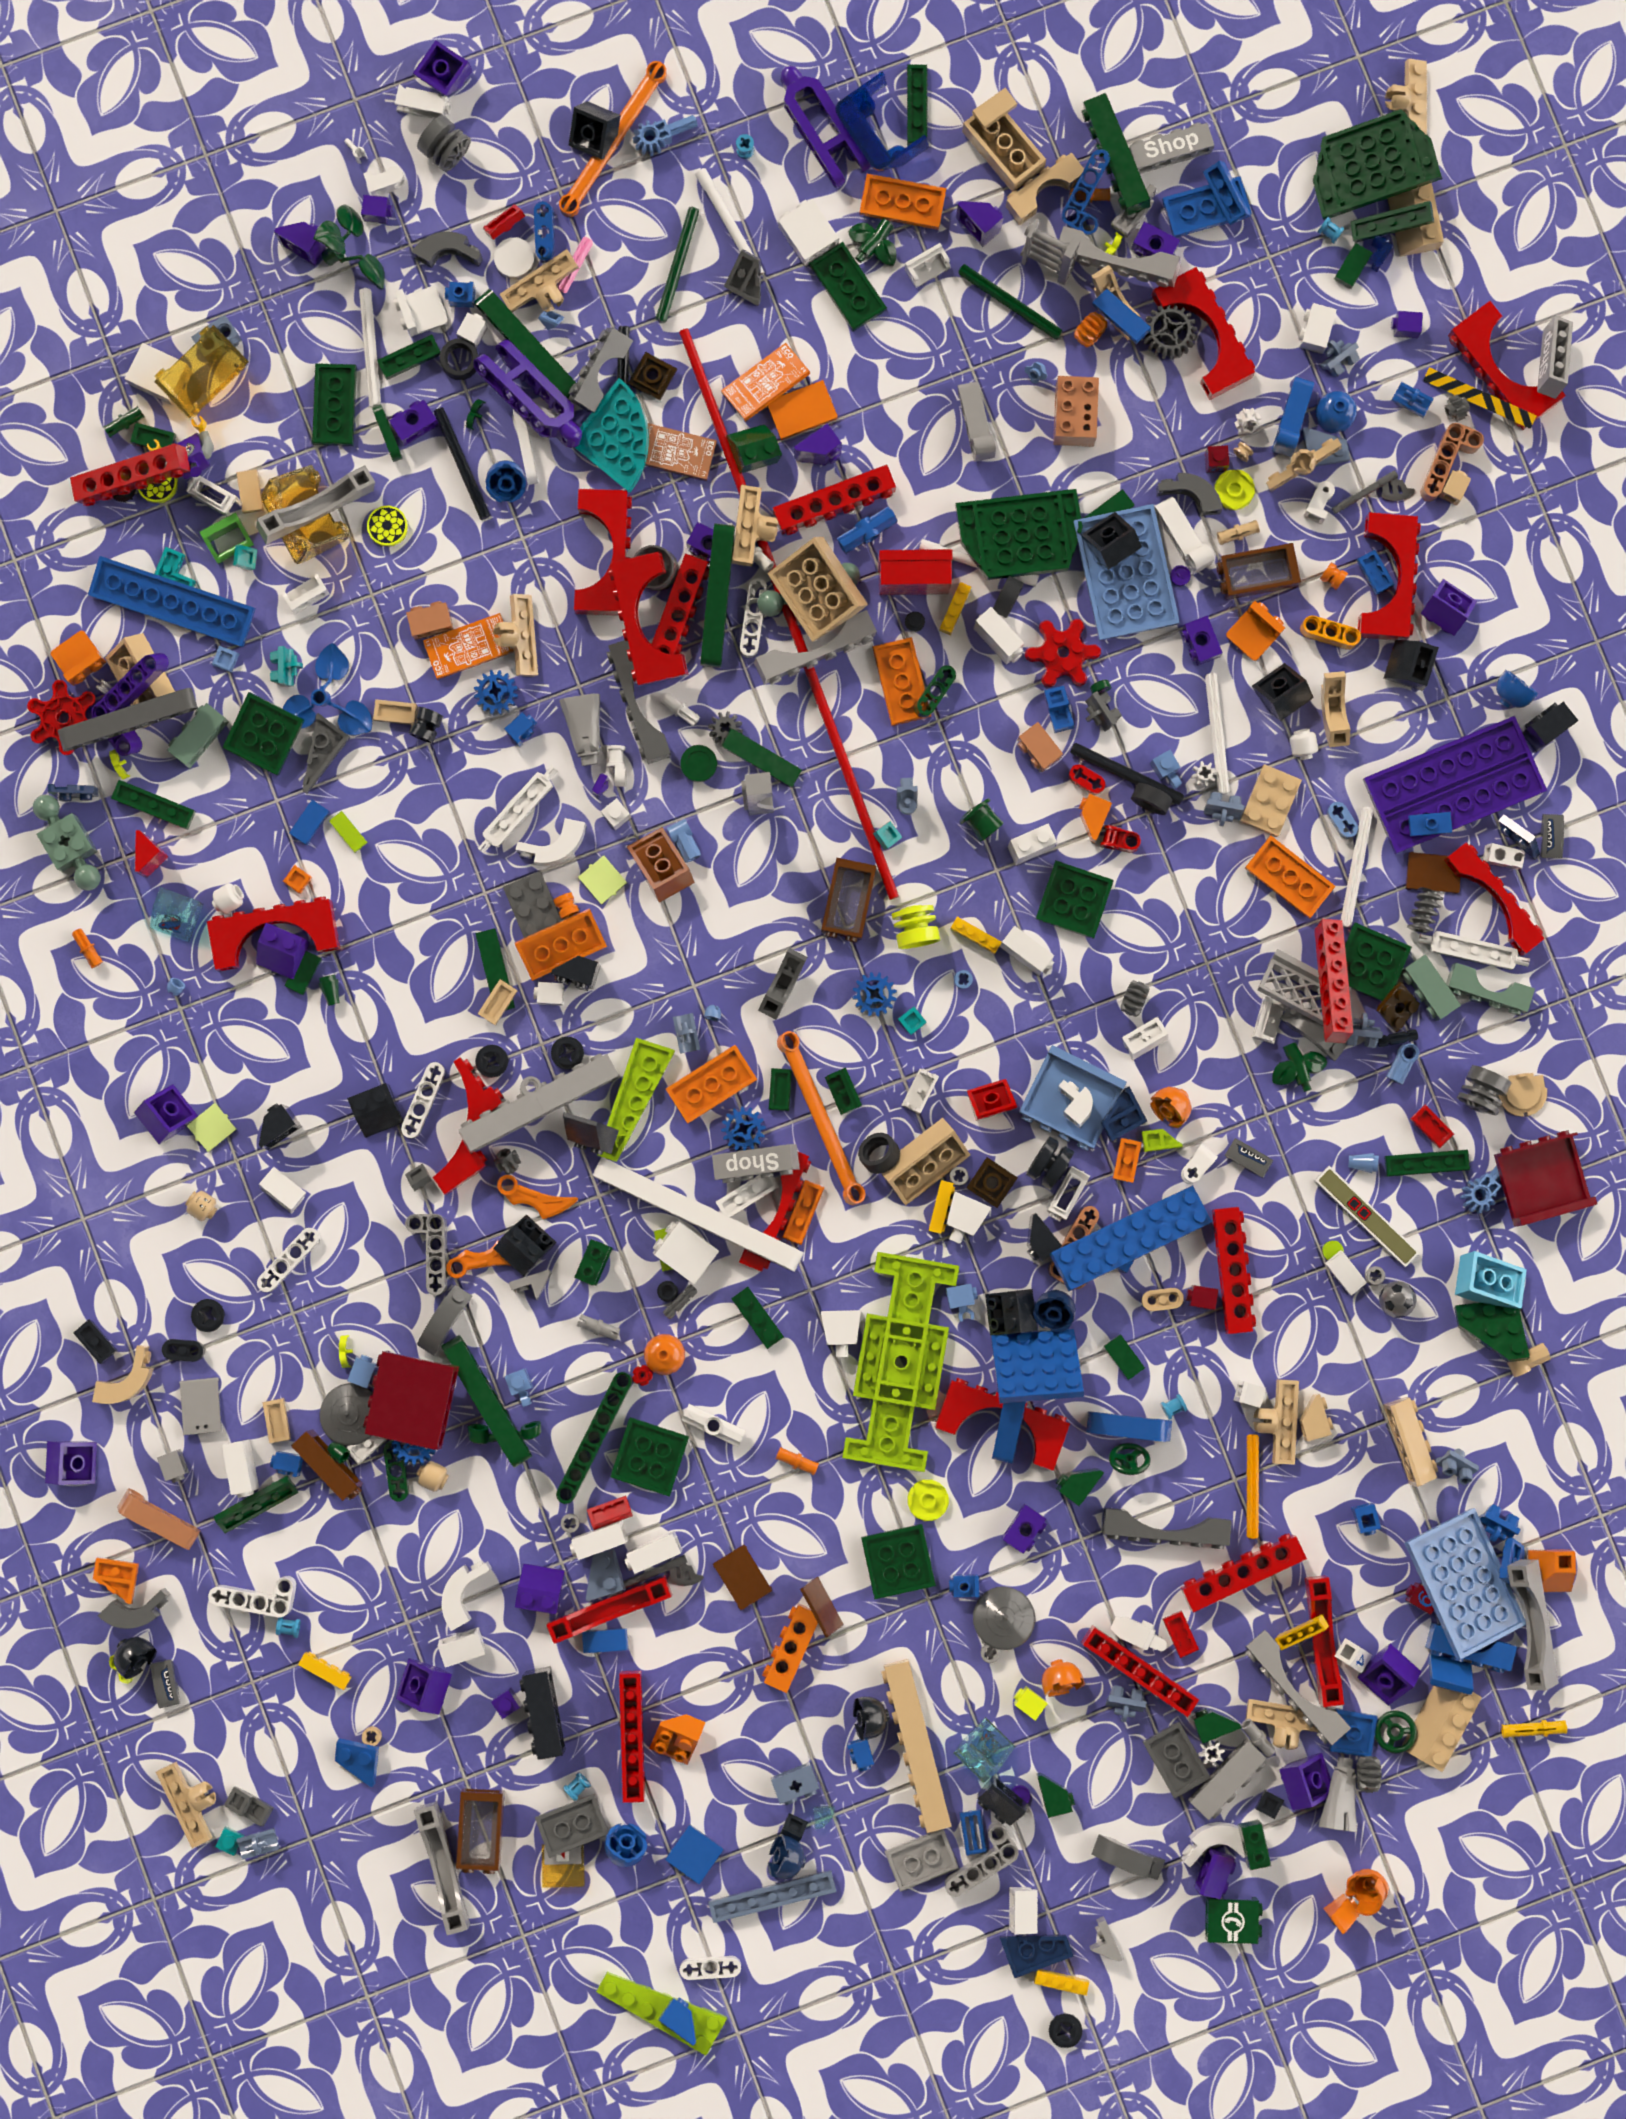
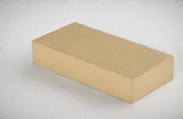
M1005 87L974 109L972 114L982 128L986 129L1016 108L1017 102Z
M257 469L236 472L240 500L243 502L241 505L243 514L264 511Z
M375 699L373 720L412 725L416 720L417 704Z
M500 979L478 1012V1015L496 1026L518 990Z
M285 1399L262 1402L269 1443L290 1440L291 1435Z

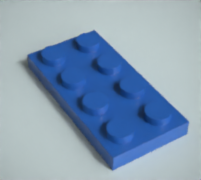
M1241 176L1234 177L1233 180L1252 215ZM1209 185L1163 197L1162 199L1172 235L1176 238L1228 223Z

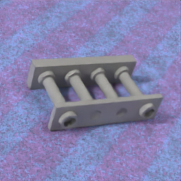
M1036 218L1033 224L1029 223L1024 233L1027 238L1020 254L1022 256L1021 264L1025 265L1028 258H1031L1057 271L1056 274L1059 275L1057 282L1065 285L1074 268L1081 240L1073 237L1070 243H1064L1038 230L1040 220Z

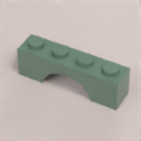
M1459 963L1452 964L1446 982L1451 992L1456 996L1464 994L1470 996L1469 1000L1478 1003L1485 1001L1489 1003L1490 1007L1496 1009L1504 1007L1509 1009V1013L1518 1016L1521 1013L1528 1012L1535 988L1517 982L1510 984L1503 992L1489 991L1478 981L1476 969Z

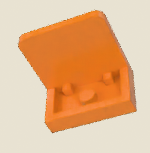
M1256 601L1249 606L1247 611L1226 633L1227 639L1252 661L1258 660L1285 629L1284 623L1279 617H1273L1267 612L1268 608L1263 603H1257Z
M82 630L50 653L64 673L65 679L73 686L83 682L88 675L98 671L107 663L87 634Z

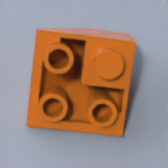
M1570 1549L1527 1550L1528 1560H1539L1544 1592H1572L1576 1575L1575 1551Z
M687 1714L661 1721L649 1749L688 1765L706 1722Z

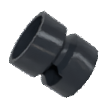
M419 706L415 715L417 721L412 723L408 734L422 741L433 743L437 735L435 729L440 727L443 716L433 710Z

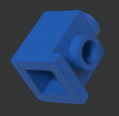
M449 282V287H445V300H448L450 307L474 308L476 290L474 282ZM456 291H463L460 295L456 294Z
M522 712L504 730L521 747L523 745L521 740H527L532 736L537 722L530 714L526 717Z
M277 1451L275 1455H272L270 1467L278 1469L279 1474L290 1475L293 1472L292 1477H299L303 1458L299 1454Z
M1374 1503L1351 1507L1358 1533L1369 1536L1376 1534L1377 1529H1381ZM1364 1516L1369 1518L1367 1523L1362 1522Z
M978 1574L953 1575V1580H949V1593H953V1597H979ZM962 1583L968 1584V1588L966 1590L960 1589V1585Z
M857 1739L847 1742L848 1750L853 1749L852 1752H849L852 1764H857L859 1772L871 1769L874 1759L868 1740Z

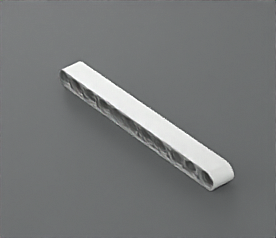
M601 1157L592 1175L615 1188L790 1271L795 1272L804 1254L792 1246Z

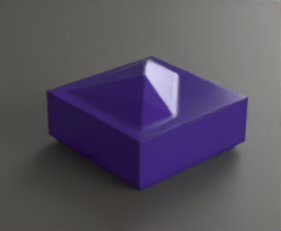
M602 773L599 775L592 788L593 795L600 798L608 789V776Z

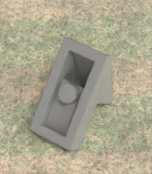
M546 1270L511 1281L509 1285L511 1290H517V1293L529 1290L528 1285H532L535 1298L538 1300L552 1273L551 1270Z
M1104 1916L1096 1919L1098 1926L1095 1929L1099 1938L1104 1939L1090 1945L1091 1951L1116 1961L1123 1960Z

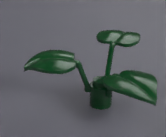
M341 205L336 211V217L339 224L347 230L346 234L342 237L339 227L329 220L320 224L315 232L313 239L327 247L321 253L322 259L329 266L338 261L344 263L345 261L359 259L358 265L361 272L375 286L382 290L384 288L385 273L382 264L375 256L366 254L364 257L362 255L344 257L346 253L345 239L351 233L355 237L361 236L364 226L362 219L353 208L348 205Z

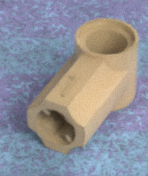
M1544 1343L1528 1349L1530 1357L1528 1360L1507 1362L1514 1377L1521 1376L1531 1371V1368L1551 1359Z

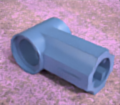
M685 819L667 827L685 863L701 856L697 844L692 837L691 829Z
M1414 1044L1401 1045L1386 1077L1403 1085L1412 1065L1419 1057L1418 1047ZM1407 1047L1413 1051L1410 1059L1404 1056V1050Z

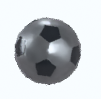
M1402 1281L1388 1283L1383 1287L1379 1295L1380 1307L1387 1315L1393 1318L1406 1317L1412 1313L1417 1302L1416 1293L1413 1288Z

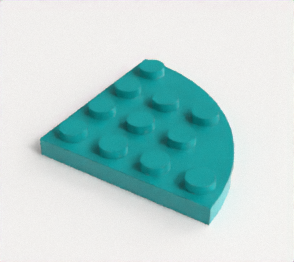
M619 378L600 401L595 413L592 412L581 425L582 438L580 444L575 448L631 493L646 464L649 448V431L641 403L630 387Z

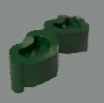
M477 399L473 403L467 416L466 428L474 431L473 423L475 417L482 419L483 415L478 414V411L486 403L485 401Z

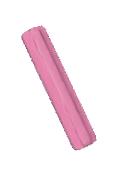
M587 237L582 238L573 255L579 268L559 281L557 287L560 292L567 293L593 245L591 239Z

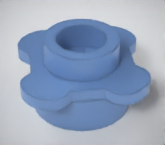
M1034 362L1031 366H1026L1024 369L1034 384H1037L1041 379L1045 380L1048 376L1045 366L1040 362Z

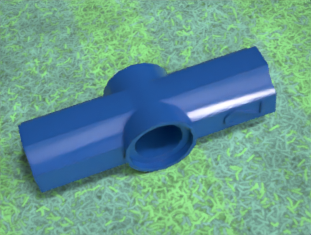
M888 506L872 517L868 516L855 524L854 528L839 536L837 541L841 549L847 554L863 543L867 544L875 540L881 532L895 525L898 520L892 509Z

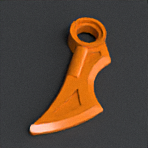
M503 1175L497 1182V1188L500 1193L505 1195L513 1205L528 1204L539 1212L542 1219L553 1217L567 1210L578 1201L577 1197L551 1196L518 1185L517 1179L512 1175ZM505 1179L513 1181L514 1186L512 1190L505 1191L502 1188V1182Z
M497 1240L494 1246L485 1252L476 1253L464 1250L456 1258L448 1261L446 1270L451 1277L459 1279L466 1275L467 1270L511 1265L493 1249L499 1242ZM455 1262H459L463 1266V1270L459 1274H454L451 1271V1266Z

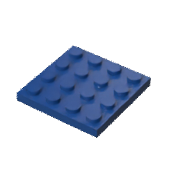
M1067 1329L1063 1332L1039 1331L991 1335L999 1403L1084 1397L1074 1329Z

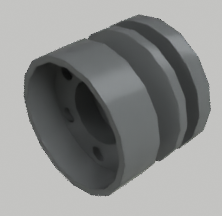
M444 115L435 118L423 131L418 140L417 149L427 158L433 157V163L439 165L442 171L447 172L454 168L464 157L470 146L471 138L463 134L461 129L455 130V124Z
M658 545L645 546L634 557L661 552L666 570L665 574L653 579L646 587L654 591L668 589L674 584L679 571L677 559L671 552Z
M1472 1065L1466 1079L1473 1086L1462 1085L1461 1089L1466 1093L1460 1092L1457 1099L1477 1112L1497 1116L1499 1109L1494 1105L1502 1106L1503 1102L1495 1096H1506L1512 1082L1491 1070Z

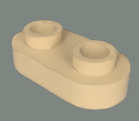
M1177 1288L1150 1290L1143 1294L1141 1303L1148 1311L1175 1309L1182 1305L1184 1297ZM1171 1294H1174L1176 1296V1300L1174 1302L1169 1301V1296ZM1149 1297L1155 1298L1153 1305L1148 1303Z

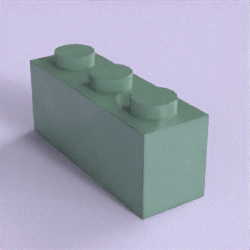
M208 703L204 706L201 705L196 710V716L191 722L188 721L181 729L182 733L178 737H174L168 745L167 751L189 769L229 723L224 716Z
M1426 954L1402 970L1404 981L1408 985L1411 984L1415 989L1414 995L1420 1002H1424L1427 1007L1426 1012L1431 1019L1441 1020L1461 1006Z

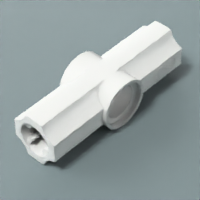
M691 1404L688 1405L682 1421L737 1447L746 1431ZM714 1419L719 1422L720 1427L717 1431H711L708 1428L710 1420Z

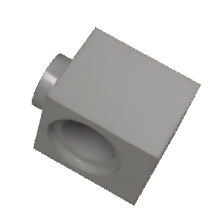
M181 1449L157 1457L165 1481L172 1479V1482L175 1483L185 1479L184 1474L189 1473Z

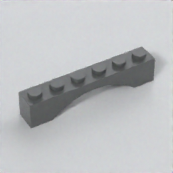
M623 640L608 645L610 651L606 652L609 663H614L616 671H613L616 683L621 682L623 690L619 692L623 703H628L629 709L626 710L629 722L634 721L636 728L632 729L635 740H640L642 748H639L642 760L647 759L648 764L671 757L665 735L645 719L636 703L634 681L631 670H634L633 662L629 661L627 650L630 649L628 641L625 642Z
M1104 1508L1102 1533L1107 1535L1108 1539L1119 1540L1120 1536H1126L1129 1541H1140L1141 1538H1148L1150 1543H1161V1540H1170L1169 1544L1182 1545V1542H1191L1190 1546L1203 1547V1544H1211V1548L1224 1549V1545L1230 1546L1232 1521L1230 1519L1208 1517L1189 1528L1162 1530L1141 1523L1124 1509Z

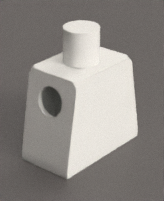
M954 1192L946 1225L954 1228L949 1240L961 1244L965 1233L974 1236L992 1207Z
M861 1310L821 1311L827 1345H835L836 1357H848V1344L857 1343Z

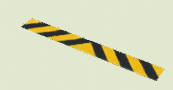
M1430 367L1423 381L1454 395L1458 394L1460 398L1465 397L1467 401L1531 429L1537 417L1528 411Z

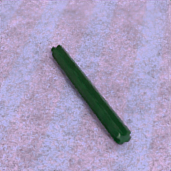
M690 206L687 211L656 315V320L661 323H666L699 215V209Z
M963 264L959 269L958 274L1055 340L1062 334L1061 328L966 264Z

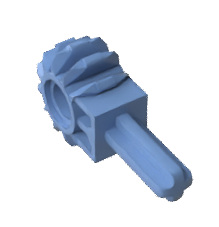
M691 115L668 125L665 119L659 122L655 121L652 125H650L648 120L645 126L639 123V129L633 131L635 137L632 139L633 143L636 144L635 148L637 151L642 149V155L650 152V156H653L654 151L660 154V147L671 144L672 136L697 127V120L694 115ZM653 136L655 139L652 141L645 140V137Z
M1497 1165L1489 1174L1481 1175L1480 1178L1474 1179V1182L1470 1180L1467 1182L1468 1187H1462L1461 1190L1466 1194L1461 1195L1460 1198L1466 1199V1202L1463 1203L1464 1207L1470 1205L1469 1212L1476 1210L1478 1214H1481L1483 1210L1486 1212L1490 1210L1489 1205H1495L1496 1202L1491 1198L1497 1196L1496 1192L1501 1187L1498 1183L1501 1179ZM1476 1191H1478V1192L1481 1193V1195H1482V1200H1481V1201H1479V1200L1476 1199V1197H1475V1192H1476Z

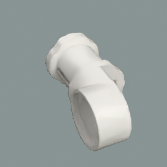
M620 745L607 746V750H609V763H607V767L615 768V786L626 787L627 770L623 763V752L626 750V747Z

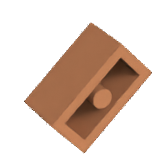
M437 601L431 603L429 607L422 608V606L411 608L410 612H406L414 640L454 629L446 602Z
M1039 722L1026 730L1017 739L1019 749L1024 754L1028 753L1032 758L1030 762L1036 770L1045 771L1063 756L1062 751Z

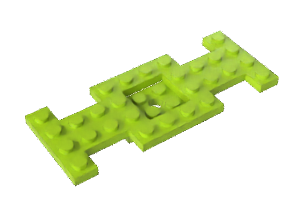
M877 1252L874 1272L894 1276L888 1316L868 1313L866 1315L853 1396L873 1399L867 1439L861 1440L846 1437L842 1458L925 1472L928 1451L908 1448L914 1407L935 1410L949 1327L929 1324L935 1283L956 1286L959 1266ZM898 1356L906 1357L907 1365L905 1367L899 1368L896 1366L895 1359Z

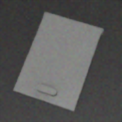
M218 1377L179 1382L183 1435L222 1432Z

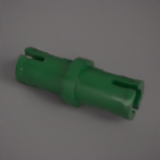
M136 406V408L126 414L118 415L119 418L103 426L109 438H111V436L123 429H129L130 425L145 418L140 408Z

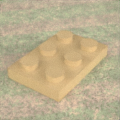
M1264 764L1240 822L1278 837L1302 780Z

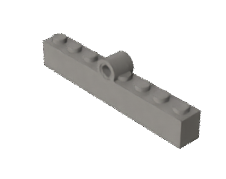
M601 1053L590 1059V1063L586 1065L580 1063L572 1068V1072L566 1075L562 1072L553 1077L554 1081L548 1084L546 1081L540 1083L533 1076L524 1078L520 1085L521 1094L516 1096L517 1100L511 1103L509 1100L498 1105L499 1109L491 1112V1110H488L479 1115L480 1119L474 1122L470 1119L461 1124L462 1128L459 1129V1134L469 1153L471 1154L618 1079L619 1075L608 1054L603 1056ZM533 1085L535 1087V1091H527L526 1086Z

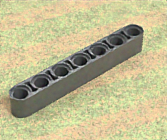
M185 688L64 727L57 732L63 751H71L198 709L192 688Z

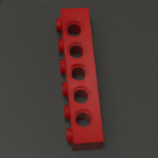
M174 443L70 477L74 501L82 503L84 506H92L96 504V501L110 500L117 494L126 495L130 493V490L145 489L149 484L163 483L166 481L165 479L170 477H182L183 473L190 471L186 447Z
M886 464L773 507V514L778 519L781 535L785 533L791 535L796 533L801 527L810 528L815 526L817 521L823 519L825 521L831 520L838 513L844 512V514L854 511L857 506L863 505L865 507L873 504L874 500L878 498L887 499L896 492V485ZM874 483L879 488L876 491H871L868 489V485ZM855 490L860 495L857 498H851L848 495L849 492ZM832 498H838L841 502L838 505H832L829 501ZM813 505H819L822 509L820 512L814 513L810 508ZM794 512H799L802 514V518L795 520L791 515Z
M685 553L651 643L661 652L666 651L669 654L681 653L683 645L680 643L682 637L686 638L690 628L687 625L689 618H694L697 609L694 606L697 599H701L704 588L701 586L703 581H707L709 578L708 561ZM691 575L698 578L693 584L686 581ZM683 594H687L691 597L690 600L686 603H683L679 600L680 596ZM676 613L683 615V619L679 622L672 619ZM669 632L676 634V638L672 641L665 638Z
M1322 919L1314 932L1325 1042L1346 1043L1353 1034L1343 923L1342 920Z
M1239 1207L1213 1209L1212 1218L1226 1334L1253 1332V1327H1256V1318L1254 1314H1251V1306H1254L1253 1295L1249 1294L1248 1285H1251V1276L1246 1271L1249 1257L1248 1253L1244 1252L1243 1245L1247 1242L1245 1231L1242 1232L1241 1223H1244L1243 1211L1239 1210ZM1227 1223H1232L1235 1227V1231L1231 1235L1225 1232V1225ZM1231 1243L1237 1247V1252L1233 1256L1227 1252V1247ZM1233 1264H1236L1240 1269L1237 1276L1230 1274L1229 1269ZM1235 1285H1239L1242 1289V1293L1238 1297L1232 1294V1288ZM1237 1306H1242L1244 1309V1315L1240 1318L1234 1314Z
M1289 1533L1284 1534L1278 1538V1542L1272 1545L1271 1542L1265 1543L1255 1553H1252V1551L1246 1552L1240 1556L1241 1559L1233 1562V1560H1229L1221 1564V1569L1216 1571L1210 1569L1202 1573V1578L1197 1580L1191 1578L1183 1582L1184 1586L1180 1588L1190 1610L1194 1613L1306 1560L1307 1557L1297 1536H1290ZM1279 1548H1284L1285 1556L1282 1559H1277L1275 1556ZM1260 1557H1265L1267 1561L1263 1568H1258L1256 1564ZM1241 1566H1246L1248 1569L1244 1577H1239L1237 1573ZM1222 1575H1227L1229 1578V1582L1225 1586L1219 1585V1578ZM1203 1584H1209L1210 1591L1206 1595L1200 1593V1587Z
M1094 1625L1090 1627L1082 1639V1645L1186 1717H1189L1199 1702V1699L1191 1692Z
M642 1670L620 1671L623 1803L644 1802Z

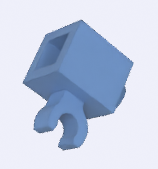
M1171 750L1152 759L1150 765L1160 781L1167 778L1173 789L1182 784L1176 774L1180 769V765Z
M971 1284L946 1288L949 1308L958 1307L960 1322L963 1321L962 1315L965 1312L970 1314L971 1320L974 1319L973 1311L967 1308V1306L975 1304L974 1300L978 1299L976 1287H972Z
M361 1354V1357L356 1356L347 1381L367 1388L370 1380L373 1381L374 1376L378 1373V1370L373 1372L376 1363L372 1362L373 1358Z
M524 1368L504 1376L511 1395L519 1394L523 1407L532 1404L527 1390L533 1388L527 1369Z

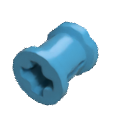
M742 134L736 140V152L740 158L749 159L753 156L754 140L750 135Z
M1327 217L1319 228L1318 233L1326 235L1334 244L1345 228L1338 227L1330 221L1331 218Z
M1180 1394L1166 1403H1160L1169 1420L1172 1419L1173 1415L1188 1410Z
M279 1617L276 1625V1635L286 1634L298 1638L301 1620L296 1619L294 1621Z
M578 1772L576 1778L569 1785H565L563 1789L576 1801L578 1795L586 1787L589 1788L591 1784Z

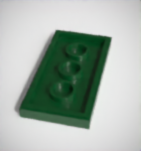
M841 242L809 263L810 268L853 332L887 311L886 305L844 242Z
M315 363L313 445L354 446L356 364Z

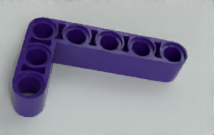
M164 653L145 655L92 708V718L129 707L168 668L169 660ZM135 730L108 739L116 752L121 756L136 754L142 750V741Z

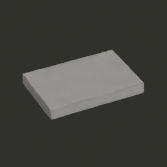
M944 1829L927 1833L885 1850L900 1892L959 1869Z

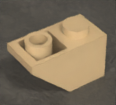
M1320 1394L1312 1395L1299 1419L1304 1441L1332 1435L1333 1424L1330 1417L1327 1418L1325 1413L1327 1403Z

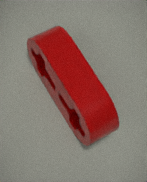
M1076 764L1070 769L1069 778L1077 786L1093 795H1098L1104 790L1105 780L1097 773L1081 764ZM1082 770V775L1086 777V780L1082 777L1074 778L1075 773L1073 771ZM1088 779L1092 782L1099 780L1101 788L1092 789L1093 785L1088 782Z

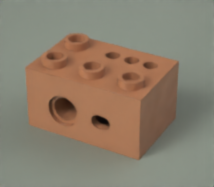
M1058 376L1055 385L1053 445L1094 447L1097 438L1099 377Z

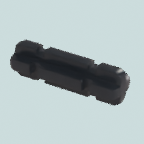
M1417 1030L1388 1034V1036L1383 1035L1378 1040V1046L1385 1047L1388 1044L1395 1045L1405 1043L1407 1040L1409 1042L1418 1040Z

